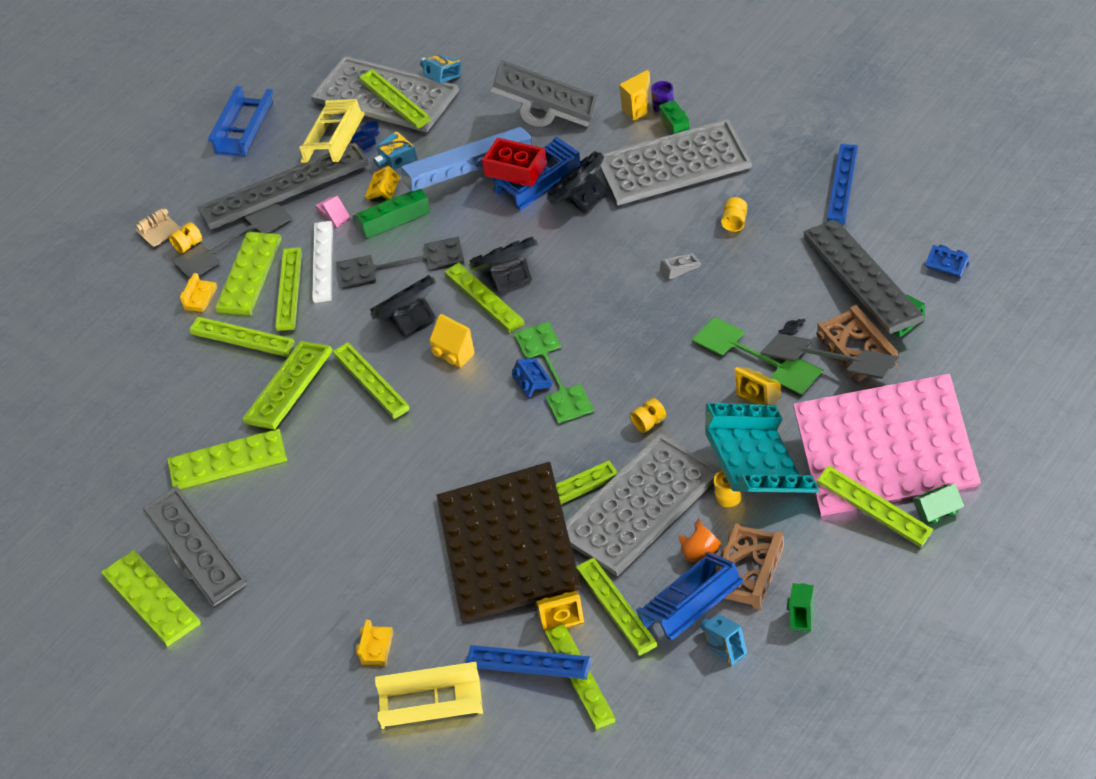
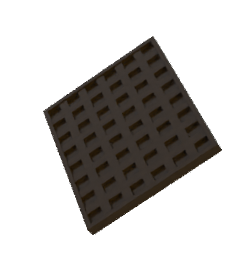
M551 462L436 494L462 623L529 605L544 598H551L582 589Z

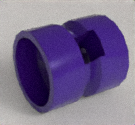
M658 81L651 87L652 105L657 113H660L659 105L674 100L673 85L668 81Z

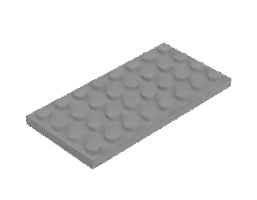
M344 56L313 93L311 99L312 102L325 105L326 100L357 99L361 112L364 111L365 113L364 116L427 133L460 90L459 85L447 82L438 83L428 77ZM371 69L375 70L430 116L431 122L416 129L360 82L359 76Z
M728 119L604 153L605 157L600 170L616 204L621 205L752 167V163Z
M659 434L566 522L572 548L589 559L594 557L601 567L618 576L714 483V476L721 470L662 434Z

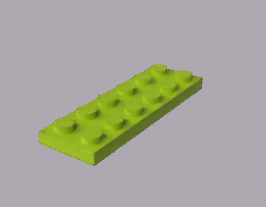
M246 233L215 307L217 313L252 314L282 240L280 234Z
M300 341L242 418L244 423L275 430L333 352L331 346Z
M280 429L167 458L173 488L177 486L179 489L287 461Z
M134 550L101 571L102 577L167 647L201 624L199 618Z

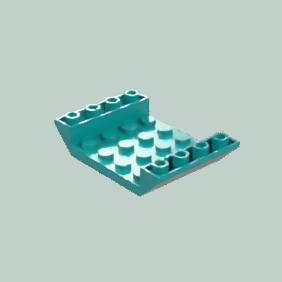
M707 403L705 416L706 437L732 491L818 493L819 488L813 476L799 474L777 431L783 418L776 405Z

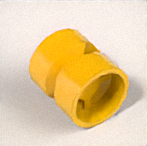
M729 198L724 203L721 224L726 230L737 232L742 230L745 225L747 203L741 198Z
M188 222L180 230L170 234L169 240L178 253L183 254L191 248V245L194 246L202 241V235L192 222Z
M656 398L649 399L642 404V407L639 406L630 413L633 425L641 433H646L654 427V424L657 425L667 418L663 405Z
M723 470L718 472L714 476L716 502L722 507H734L741 501V492L732 491Z

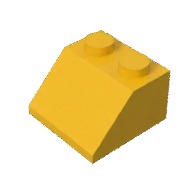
M646 70L619 84L622 111L633 121L648 114L652 100L650 72Z
M440 314L429 340L431 351L436 357H441L448 363L461 368L475 354L470 328Z
M736 367L734 369L737 396L758 405H774L781 398V383L770 379L750 368Z
M577 591L536 601L544 633L546 630L563 623L566 627L584 623L581 600Z

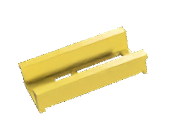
M357 99L325 101L322 112L303 145L299 147L302 154L301 163H308L316 149H328L332 161L339 162L365 115L364 111L361 112ZM334 114H344L342 119L332 120ZM340 122L330 141L319 143L329 124Z
M476 662L375 677L380 712L377 713L381 729H384L385 726L457 715L483 714L480 678ZM455 687L456 700L439 703L438 689ZM434 690V704L389 710L388 697Z

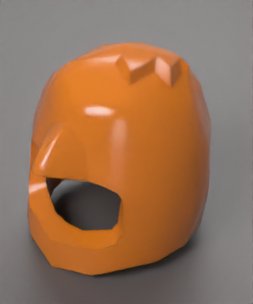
M697 519L694 523L695 532L690 538L679 535L681 551L685 556L684 559L692 564L698 563L707 556V552L716 555L722 545L702 525L700 519Z

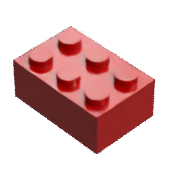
M497 137L482 159L485 176L532 187L547 165L545 148Z

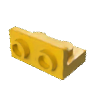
M390 166L374 172L365 197L368 200H372L382 195L386 200L392 199L400 176Z
M193 273L184 291L180 294V301L184 310L204 313L218 288L216 282L200 280L198 273Z
M366 619L364 627H361L360 644L356 646V656H359L361 665L386 666L393 637L392 627L372 626L371 620Z

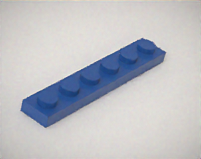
M840 144L827 222L834 220L839 221L840 224H846L858 145Z
M471 645L465 663L476 662L477 669L587 679L591 658L590 656Z

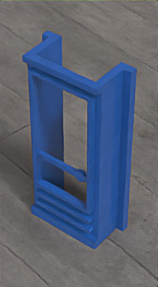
M242 86L235 87L208 137V141L212 142L215 153L247 156V151L270 106L273 105V89H266L262 99L245 98ZM244 105L258 106L246 129L233 127ZM231 130L244 132L241 139L227 138Z
M557 136L543 148H545L546 160L554 158L558 163L551 168L545 166L544 169L546 171L540 174L532 187L524 185L517 189L513 186V182L493 178L495 187L493 191L496 194L504 190L514 196L516 208L520 211L549 192L550 187L559 182L565 173L580 165L579 152Z
M707 552V556L655 596L653 600H650L643 608H637L636 612L639 619L646 628L654 622L659 623L666 638L672 641L744 582L738 573L735 563ZM716 565L722 567L717 573L715 572Z

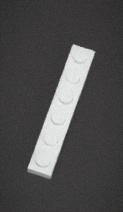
M332 221L314 223V303L332 301Z

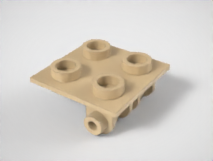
M160 208L155 212V215L151 214V218L147 216L145 219L138 221L137 225H135V231L152 247H155L167 240L170 234L180 230L181 227L168 216L169 213L166 208Z

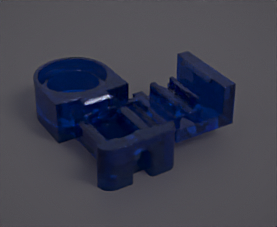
M369 121L361 125V130L353 135L349 143H356L363 151L376 145L375 137L380 134L379 124L376 121Z

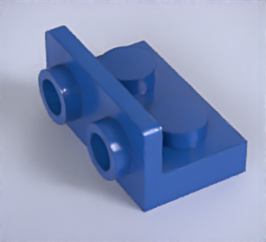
M933 245L925 266L926 268L961 278L966 264H970V258L964 251H953L944 245Z
M536 358L516 360L515 366L512 369V376L527 398L532 397L534 389L551 388L553 382Z

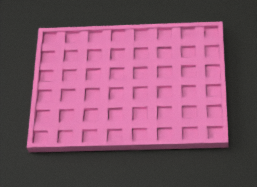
M950 374L793 404L809 472L816 484L818 478L828 465L890 503L912 499L947 483H956L958 490L980 486L981 484ZM817 484L819 492L815 493L820 516L857 510L853 505Z

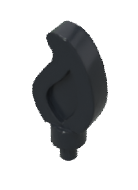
M804 318L796 321L790 320L778 332L780 334L794 335L806 320Z

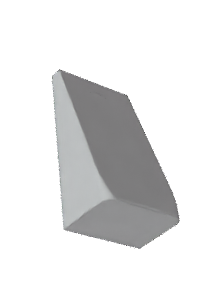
M693 253L661 260L659 270L667 280H672L700 267L702 263Z

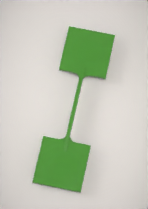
M713 317L692 339L693 342L721 356H724L730 348L737 347L777 367V371L770 379L781 383V386L801 396L824 372L823 369L800 358H797L795 361L786 360L780 364L737 343L745 334V331L716 317Z
M549 321L515 332L514 335L525 358L529 359L538 355L544 356L560 388L558 392L545 396L558 424L594 412V408L582 385L579 384L570 388L563 387L547 356L548 352L561 348V344Z

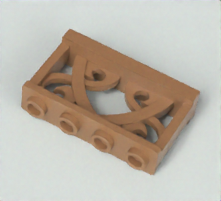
M857 305L850 307L849 311L828 321L817 323V338L820 342L823 341L829 352L858 357L863 351L846 348L847 339L851 336L856 339H867L864 350L869 351L868 348L873 346L874 349L871 348L873 352L898 356V351ZM833 330V333H835V334H837V335H836V336H833V335L830 333V331ZM837 359L838 363L846 369L852 364L850 361ZM848 372L849 376L853 377L857 382L867 377Z
M735 523L734 529L729 531L727 546L724 545L722 549V558L736 563L742 558L753 555L755 563L762 568L751 570L744 577L738 571L744 582L724 599L750 604L753 608L761 609L784 547L783 532L775 531V533L743 527ZM741 538L752 540L753 545L749 546V542L746 540L744 545H739L738 542ZM757 553H760V556L765 555L766 558L759 559ZM716 565L715 572L717 573L722 567ZM757 576L758 579L752 580L750 577ZM741 588H744L749 592L741 591Z

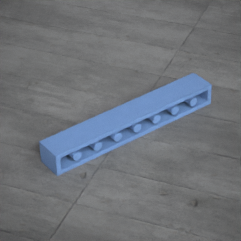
M518 127L401 166V181L412 192L483 168L482 159L497 137L532 145V137L522 127Z

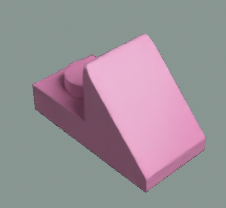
M338 196L334 198L329 197L316 205L317 211L328 221H332L336 228L351 219Z

